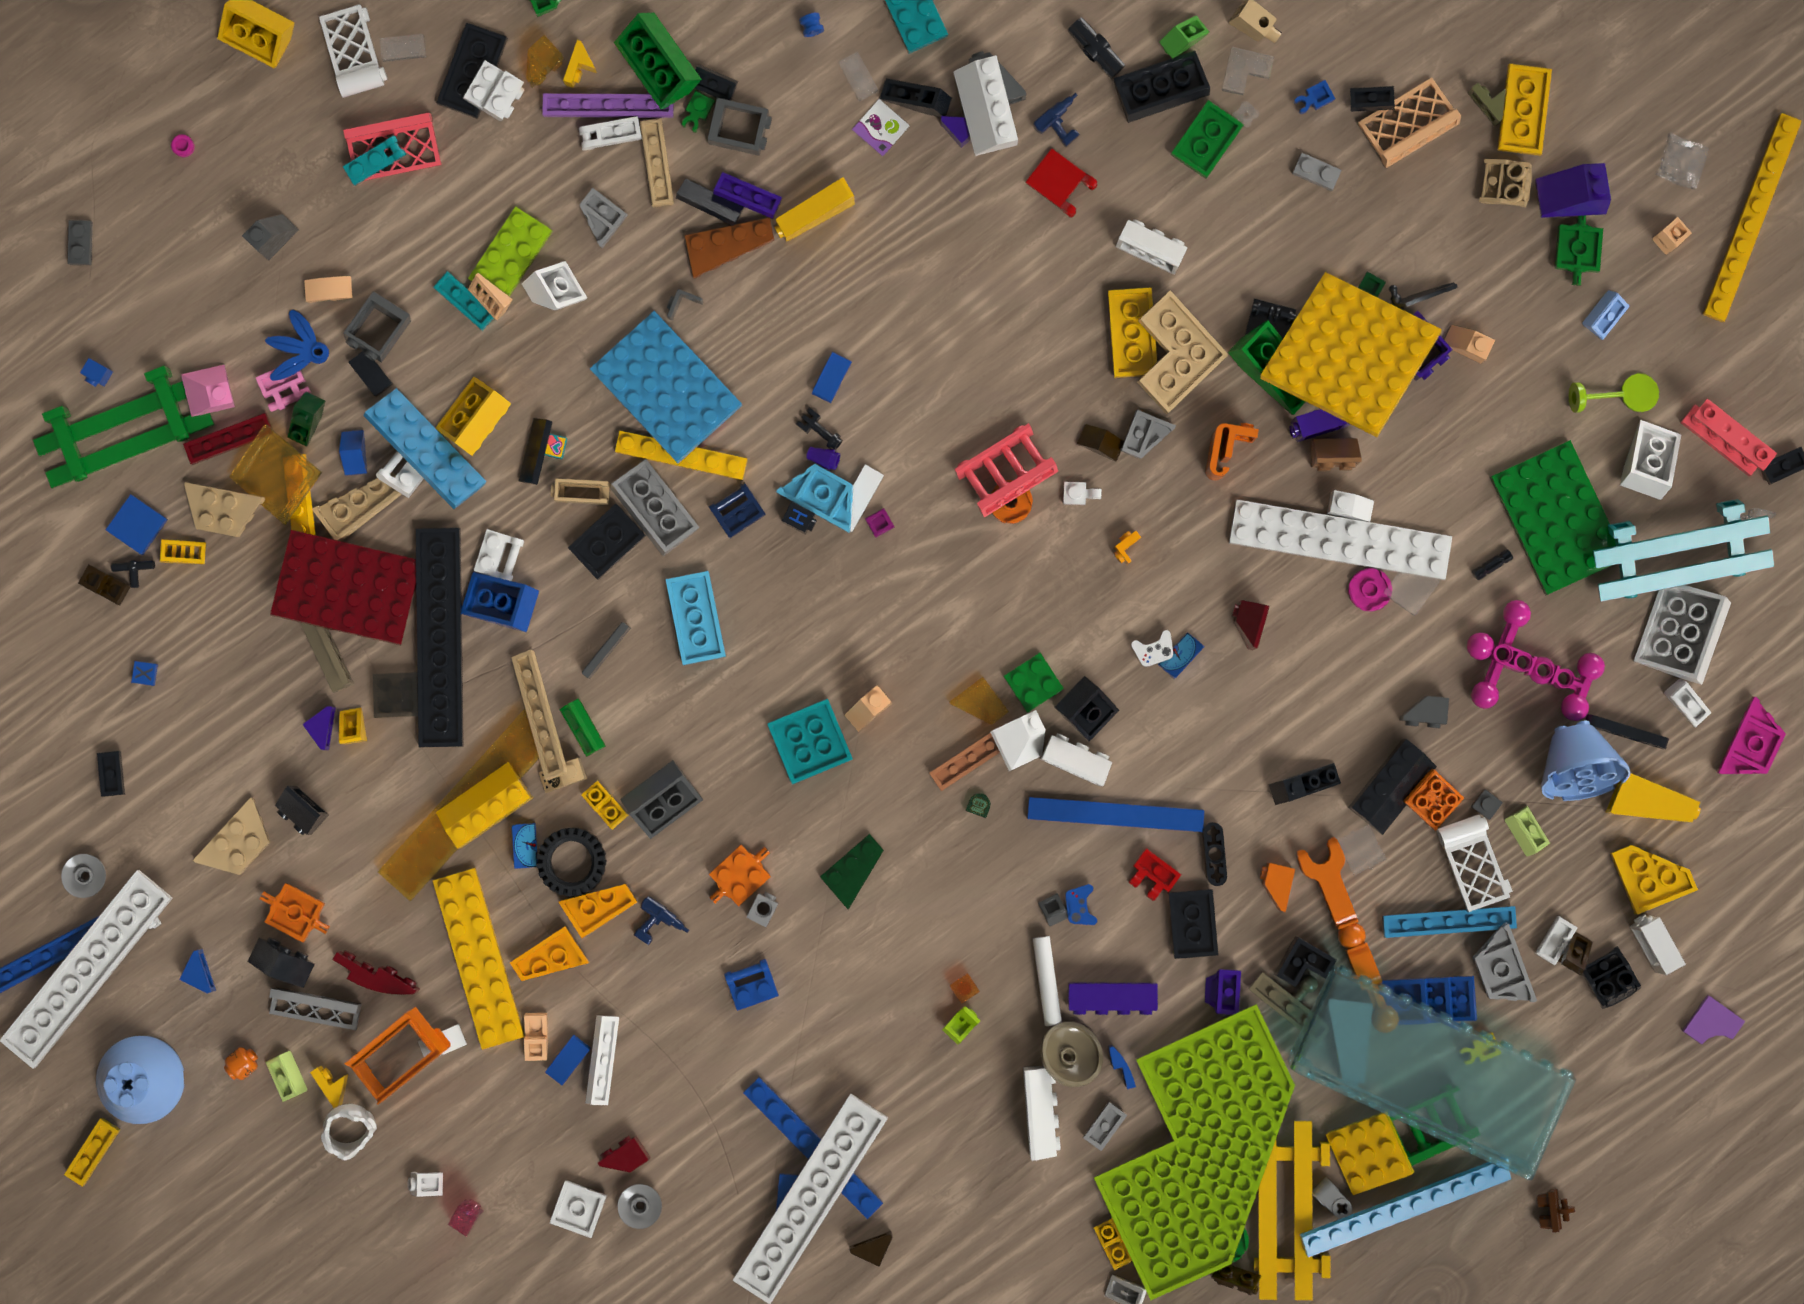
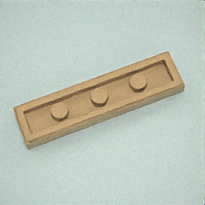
M662 119L640 121L652 206L673 205L674 198Z

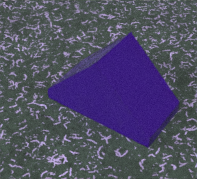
M941 116V126L961 148L971 140L965 117Z
M327 706L302 724L320 750L329 751L336 707Z

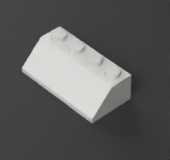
M997 56L973 61L953 71L975 156L1017 146L1018 137Z
M1044 1066L1023 1067L1031 1161L1055 1157L1057 1156L1056 1150H1061L1060 1137H1055V1128H1059L1058 1115H1054L1053 1106H1057L1056 1092L1052 1093V1084H1056V1080L1049 1075Z

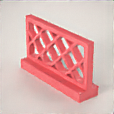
M430 113L343 130L351 161L356 159L355 156H360L354 152V142L362 141L368 145L364 152L366 153L371 148H374L373 144L379 137L388 139L387 136L389 135L397 137L399 133L403 132L411 137L404 148L399 145L400 149H404L406 153L415 158L411 167H404L399 163L401 160L399 159L394 162L390 171L384 172L381 170L379 171L381 173H376L366 180L442 165L433 128L432 114ZM423 128H429L430 137L426 143L415 137L418 131ZM413 130H415V132L413 133V135H411L410 133H408V131H413ZM372 139V141L370 142V144H369L368 142H366L365 140ZM413 139L424 146L418 156L407 150ZM426 148L434 152L435 162L426 163L420 159ZM418 161L423 163L421 165H416ZM397 165L401 167V169L394 170Z

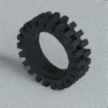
M580 828L560 829L547 837L539 848L540 851L536 858L538 859L536 866L539 870V877L542 878L545 886H548L551 891L559 895L578 896L587 893L596 887L605 873L607 860H605L606 853L602 848L603 845L597 840V837ZM568 841L581 843L590 852L592 859L588 875L574 883L563 881L557 877L551 862L555 849Z

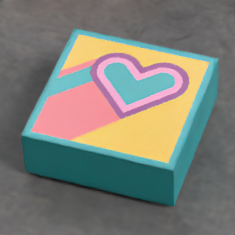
M550 434L545 456L563 460L568 438Z

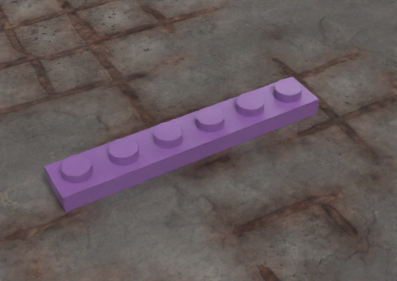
M543 93V117L631 118L638 116V118H674V103L665 109H660L650 94Z

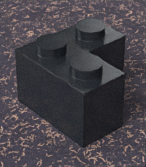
M1295 936L1274 975L1296 987L1306 968L1326 979L1337 959Z
M271 937L268 940L258 938L247 962L271 978L304 988L315 965L308 959L309 955L301 951L292 953L290 948L280 945V941Z

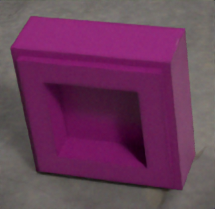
M884 508L865 518L875 538L895 528Z

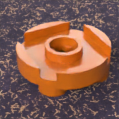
M996 485V486L994 487V489H993V491L991 492V494L994 493V492H996V491L998 490V488H999L998 485ZM1030 490L1016 498L1017 502L1014 503V508L1004 505L992 512L993 516L1002 523L1016 524L1023 521L1032 508L1033 498Z

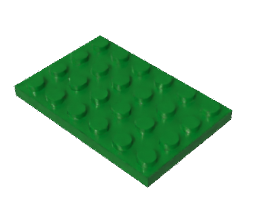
M1571 440L1490 477L1545 596L1610 567L1595 568L1593 550L1616 546V542L1609 534V520Z

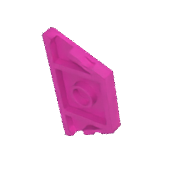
M1752 697L1717 771L1718 774L1768 773L1786 733L1775 723L1772 715L1764 709L1757 697Z

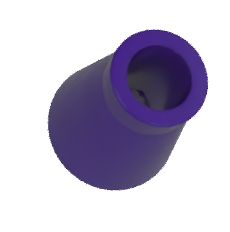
M810 447L807 452V459L829 471L831 469L836 470L840 461V453H837L834 449Z

